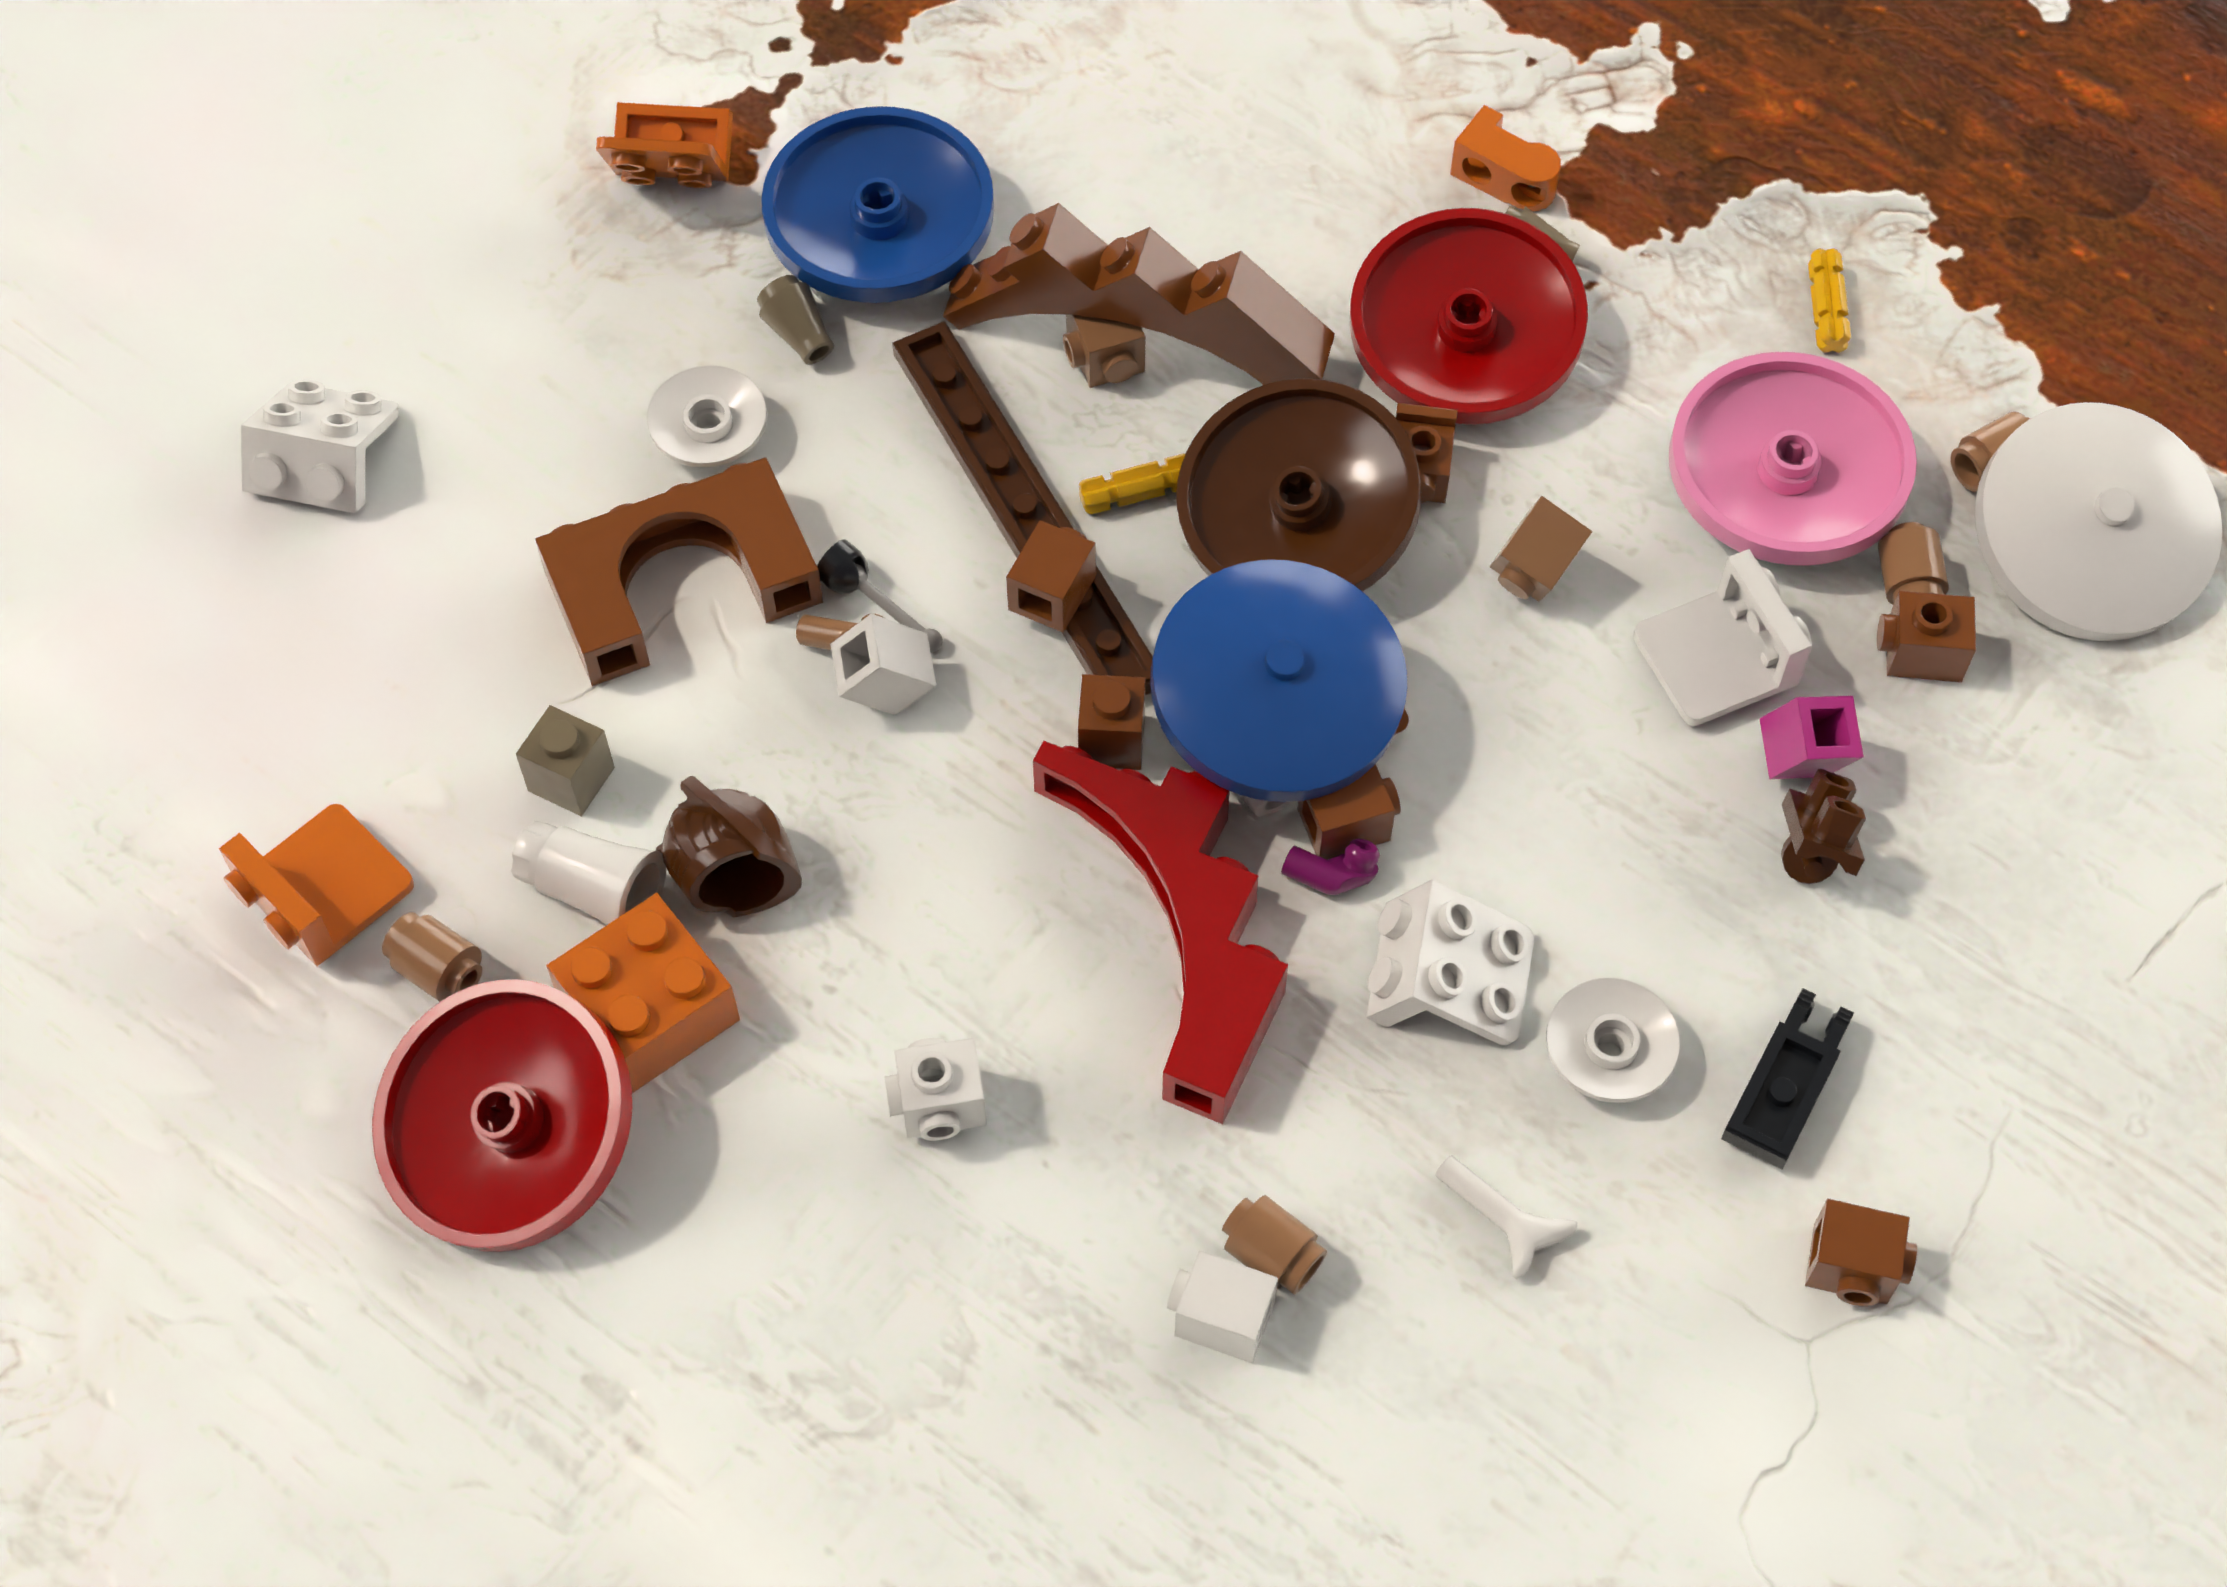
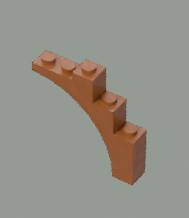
M1060 203L1036 214L1029 213L1023 216L1010 233V246L1003 247L995 255L978 263L963 266L949 284V292L951 294L942 316L959 330L991 319L1027 314L1080 315L1120 321L1161 332L1207 350L1247 372L1263 385L1298 378L1323 379L1335 336L1331 329L1242 251L1218 261H1210L1198 269L1151 227L1145 228L1126 238L1119 237L1108 245Z

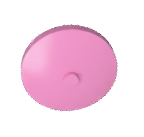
M1769 352L1750 355L1731 361L1709 373L1696 384L1683 401L1676 416L1669 446V467L1672 481L1678 496L1692 517L1707 532L1727 546L1739 552L1750 549L1757 559L1785 565L1808 566L1836 562L1852 557L1877 543L1891 530L1904 511L1914 485L1917 465L1915 443L1907 421L1896 404L1879 386L1864 375L1841 363L1824 357L1796 352Z

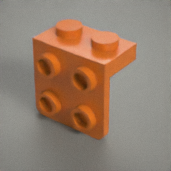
M617 102L614 137H597L596 151L616 175H621V180L626 183L652 185L655 184L656 177L678 178L677 183L685 187L710 188L712 187V180L728 181L733 114L727 108Z
M332 804L326 807L264 856L240 832L219 848L231 871L223 879L234 895L247 908L256 903L267 915L263 921L276 939L288 950L296 945L316 967L406 897L414 888V881L410 872L341 804Z

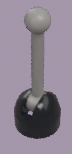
M848 540L838 541L823 555L817 568L820 581L825 586L839 594L851 593L859 589L900 624L927 633L931 653L941 648L943 639L937 630L932 628L925 629L867 581L869 572L868 562L862 552Z

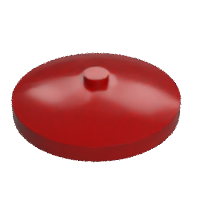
M1455 208L1431 212L1414 218L1391 231L1379 241L1363 261L1353 285L1350 302V332L1354 350L1360 364L1375 385L1397 403L1458 410L1456 424L1475 425L1507 420L1530 411L1557 392L1574 370L1583 348L1588 322V303L1582 279L1575 265L1559 244L1546 233L1522 219L1509 214L1479 208Z
M503 979L473 985L450 995L428 1010L404 1035L392 1053L377 1089L372 1118V1141L378 1171L386 1190L402 1213L416 1226L440 1240L467 1249L484 1252H505L533 1246L554 1237L580 1219L595 1204L612 1180L622 1160L628 1142L633 1108L632 1087L625 1057L614 1035L597 1014L580 1001L551 986L528 980Z

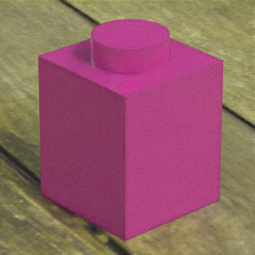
M1853 696L1796 697L1759 718L1769 779L1814 778L1818 769L1834 773L1864 758Z

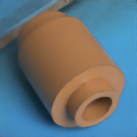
M2009 412L1963 437L1959 442V446L1952 451L1950 458L1953 472L1959 482L1966 489L1977 492L1983 471L1990 458L2019 426L2031 418H2027L2018 412Z
M1918 522L1901 523L1891 528L1888 534L1882 537L1878 543L1882 576L1888 602L1894 605L1899 591L1946 595L1949 590L1939 533Z
M409 912L401 916L391 926L384 938L382 952L384 956L390 959L391 968L439 1002L458 991L477 985L481 979V950L431 915L419 916L415 912Z
M1266 1195L1261 1196L1255 1203L1248 1198H1244L1231 1212L1222 1227V1231L1229 1236L1224 1246L1225 1251L1246 1267L1278 1277L1277 1290L1283 1286L1294 1295L1312 1278L1327 1254V1250L1316 1242L1318 1234Z

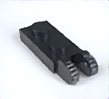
M1802 988L1785 1023L1779 1022L1721 1137L1722 1140L1782 1170L1841 1051L1837 1048L1854 1015V1012L1841 1006L1838 1012L1833 1013L1825 1029L1826 1036L1823 1042L1799 1031L1801 1025L1807 1022L1815 1006L1814 999L1816 994Z

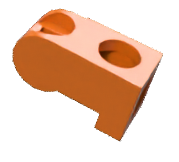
M1483 105L1454 142L1450 175L1523 210L1525 206L1531 211L1546 209L1553 203L1556 196L1561 169V159L1558 153L1549 145L1540 142L1528 143L1502 129L1504 115Z

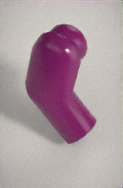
M1365 839L1352 840L1350 845L1346 847L1345 853L1328 860L1294 845L1284 861L1281 874L1322 893L1335 896L1369 884L1378 873L1377 863L1380 853L1372 842Z

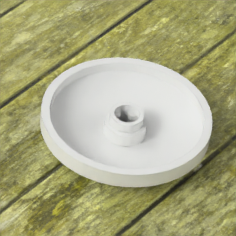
M2085 402L2063 405L2044 411L2019 426L2000 445L1985 467L1978 485L1975 500V527L1983 558L1992 576L2006 595L2021 610L2036 621L2060 633L2092 641H2120L2154 632L2189 608L2204 591L2215 571L2222 544V520L2218 498L2210 478L2194 453L2173 432L2148 416L2134 410L2105 403Z

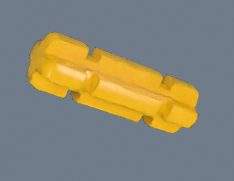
M1819 248L1811 253V260L1808 263L1809 279L1814 283L1810 286L1814 323L1819 327V329L1815 330L1817 347L1824 353L1831 351L1840 353L1847 349L1848 341L1851 338L1850 322L1845 318V316L1849 315L1845 279L1840 273L1843 271L1842 255L1835 248L1828 250Z
M1185 453L1164 458L1165 464L1159 466L1156 460L1111 472V479L1104 480L1103 475L1082 480L1079 483V496L1084 510L1087 514H1095L1110 510V503L1117 502V506L1122 507L1165 495L1164 489L1170 487L1173 493L1177 492L1178 476Z

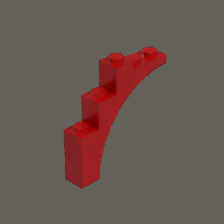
M1043 740L1033 759L1034 792L1079 814L1115 842L1145 877L1168 918L1181 961L1184 996L1180 1026L1163 1070L1162 1100L1223 1125L1285 995L1288 964L1280 961L1270 950L1254 944L1245 946L1238 944L1256 907L1259 875L1251 873L1245 865L1235 859L1223 856L1217 858L1210 856L1228 821L1230 791L1209 781L1197 771L1188 773L1172 766L1161 786H1158L1138 771L1132 769L1118 770L1095 761L1091 755L1074 746L1060 747Z

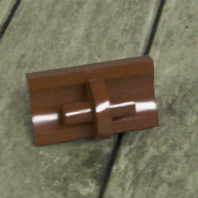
M1818 769L1806 794L1789 788L1781 805L1790 836L1783 844L1781 857L1785 871L1794 880L1807 884L1822 882L1833 874L1837 869L1838 863L1846 873L1857 876L1865 861L1857 836L1866 817L1863 809L1854 802H1851L1857 791L1854 781L1824 769Z

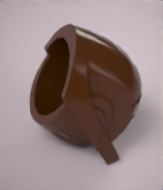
M689 776L681 782L680 789L687 796V800L678 804V807L673 811L665 830L663 843L656 847V851L662 853L664 865L672 879L696 909L705 912L725 911L735 918L772 908L798 892L802 885V878L792 846L780 819L765 802L755 796H749L746 792L734 789L710 790L694 776Z

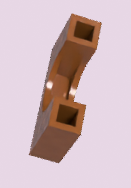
M766 457L750 463L732 465L722 473L693 483L678 484L665 493L634 504H621L611 509L608 513L577 524L559 526L551 533L535 538L544 572L592 686L650 666L643 633L627 598V592L630 582L638 569L650 558L665 550L680 546H703L720 551L730 557L745 575L766 623L823 603L819 570Z

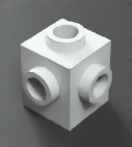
M925 1038L913 1042L908 1048L894 1050L897 1074L884 1076L890 1116L904 1114L907 1138L921 1136L925 1140L938 1141L954 1137L962 1129L987 1126L984 1094L974 1038L949 1042L941 1038Z

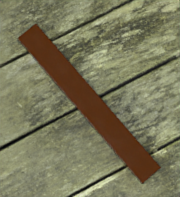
M943 321L893 342L894 357L1016 558H1018L1039 520L1058 528L1069 527L1074 529L947 323ZM1096 565V577L1062 634L1087 674L1146 677L1145 696L1151 694L1150 681L1153 656Z

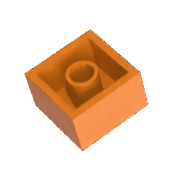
M657 892L546 965L554 988L586 1005L610 1029L625 1057L632 1093L740 1021L732 986Z

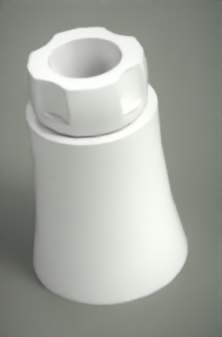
M534 821L529 828L521 832L512 851L513 863L511 872L515 878L524 883L534 885L538 892L563 901L607 925L656 892L661 897L666 879V866L660 851L618 844L590 836L567 826L558 828L548 823Z

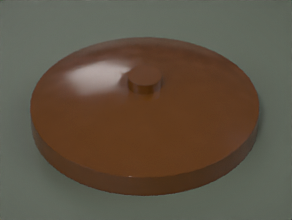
M1298 378L1281 380L1254 388L1228 402L1213 414L1196 434L1186 451L1178 476L1176 498L1179 522L1187 545L1199 566L1208 576L1240 563L1257 560H1289L1306 563L1334 573L1363 592L1386 575L1406 550L1418 523L1421 510L1422 487L1418 462L1411 440L1399 421L1385 406L1364 392L1342 383L1322 379Z

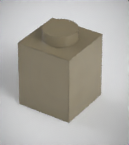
M549 705L516 752L528 792L581 817L615 768L605 731L552 705Z

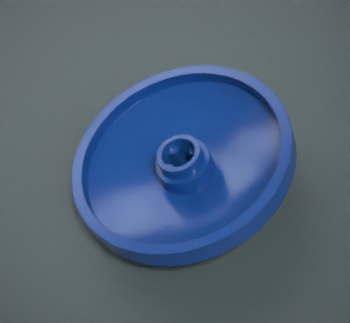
M876 106L851 109L833 114L811 124L795 135L779 151L766 174L761 197L766 235L772 250L783 266L796 276L797 279L807 283L819 292L844 300L865 303L895 302L910 299L936 290L953 280L962 267L971 264L981 252L990 234L994 216L993 185L990 171L983 156L970 139L958 129L937 117L899 107Z
M1257 560L1240 563L1211 574L1188 590L1174 605L1160 629L1153 654L1150 681L1152 702L1161 728L1177 753L1194 770L1209 781L1233 793L1273 802H1294L1319 798L1334 793L1361 778L1378 762L1392 742L1402 718L1408 689L1407 668L1400 641L1392 625L1379 607L1364 592L1340 576L1316 566L1289 560Z

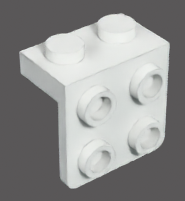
M309 379L296 380L289 383L241 424L242 491L357 513L365 505V449L398 419L399 404L394 401L381 399V396L373 391L356 390L343 392L327 389L323 383Z
M1750 549L1727 557L1716 592L1640 621L1636 625L1633 634L1635 643L1682 719L1687 724L1693 726L1701 725L1797 686L1812 648L1811 636L1806 624L1800 617L1791 614L1780 597L1779 586L1774 575L1769 569L1761 568Z
M1433 879L1386 902V906L1381 912L1378 921L1380 940L1376 963L1368 978L1370 997L1366 1018L1382 1026L1389 1027L1427 1010L1500 1045H1508L1518 1040L1534 943L1531 929L1527 925Z

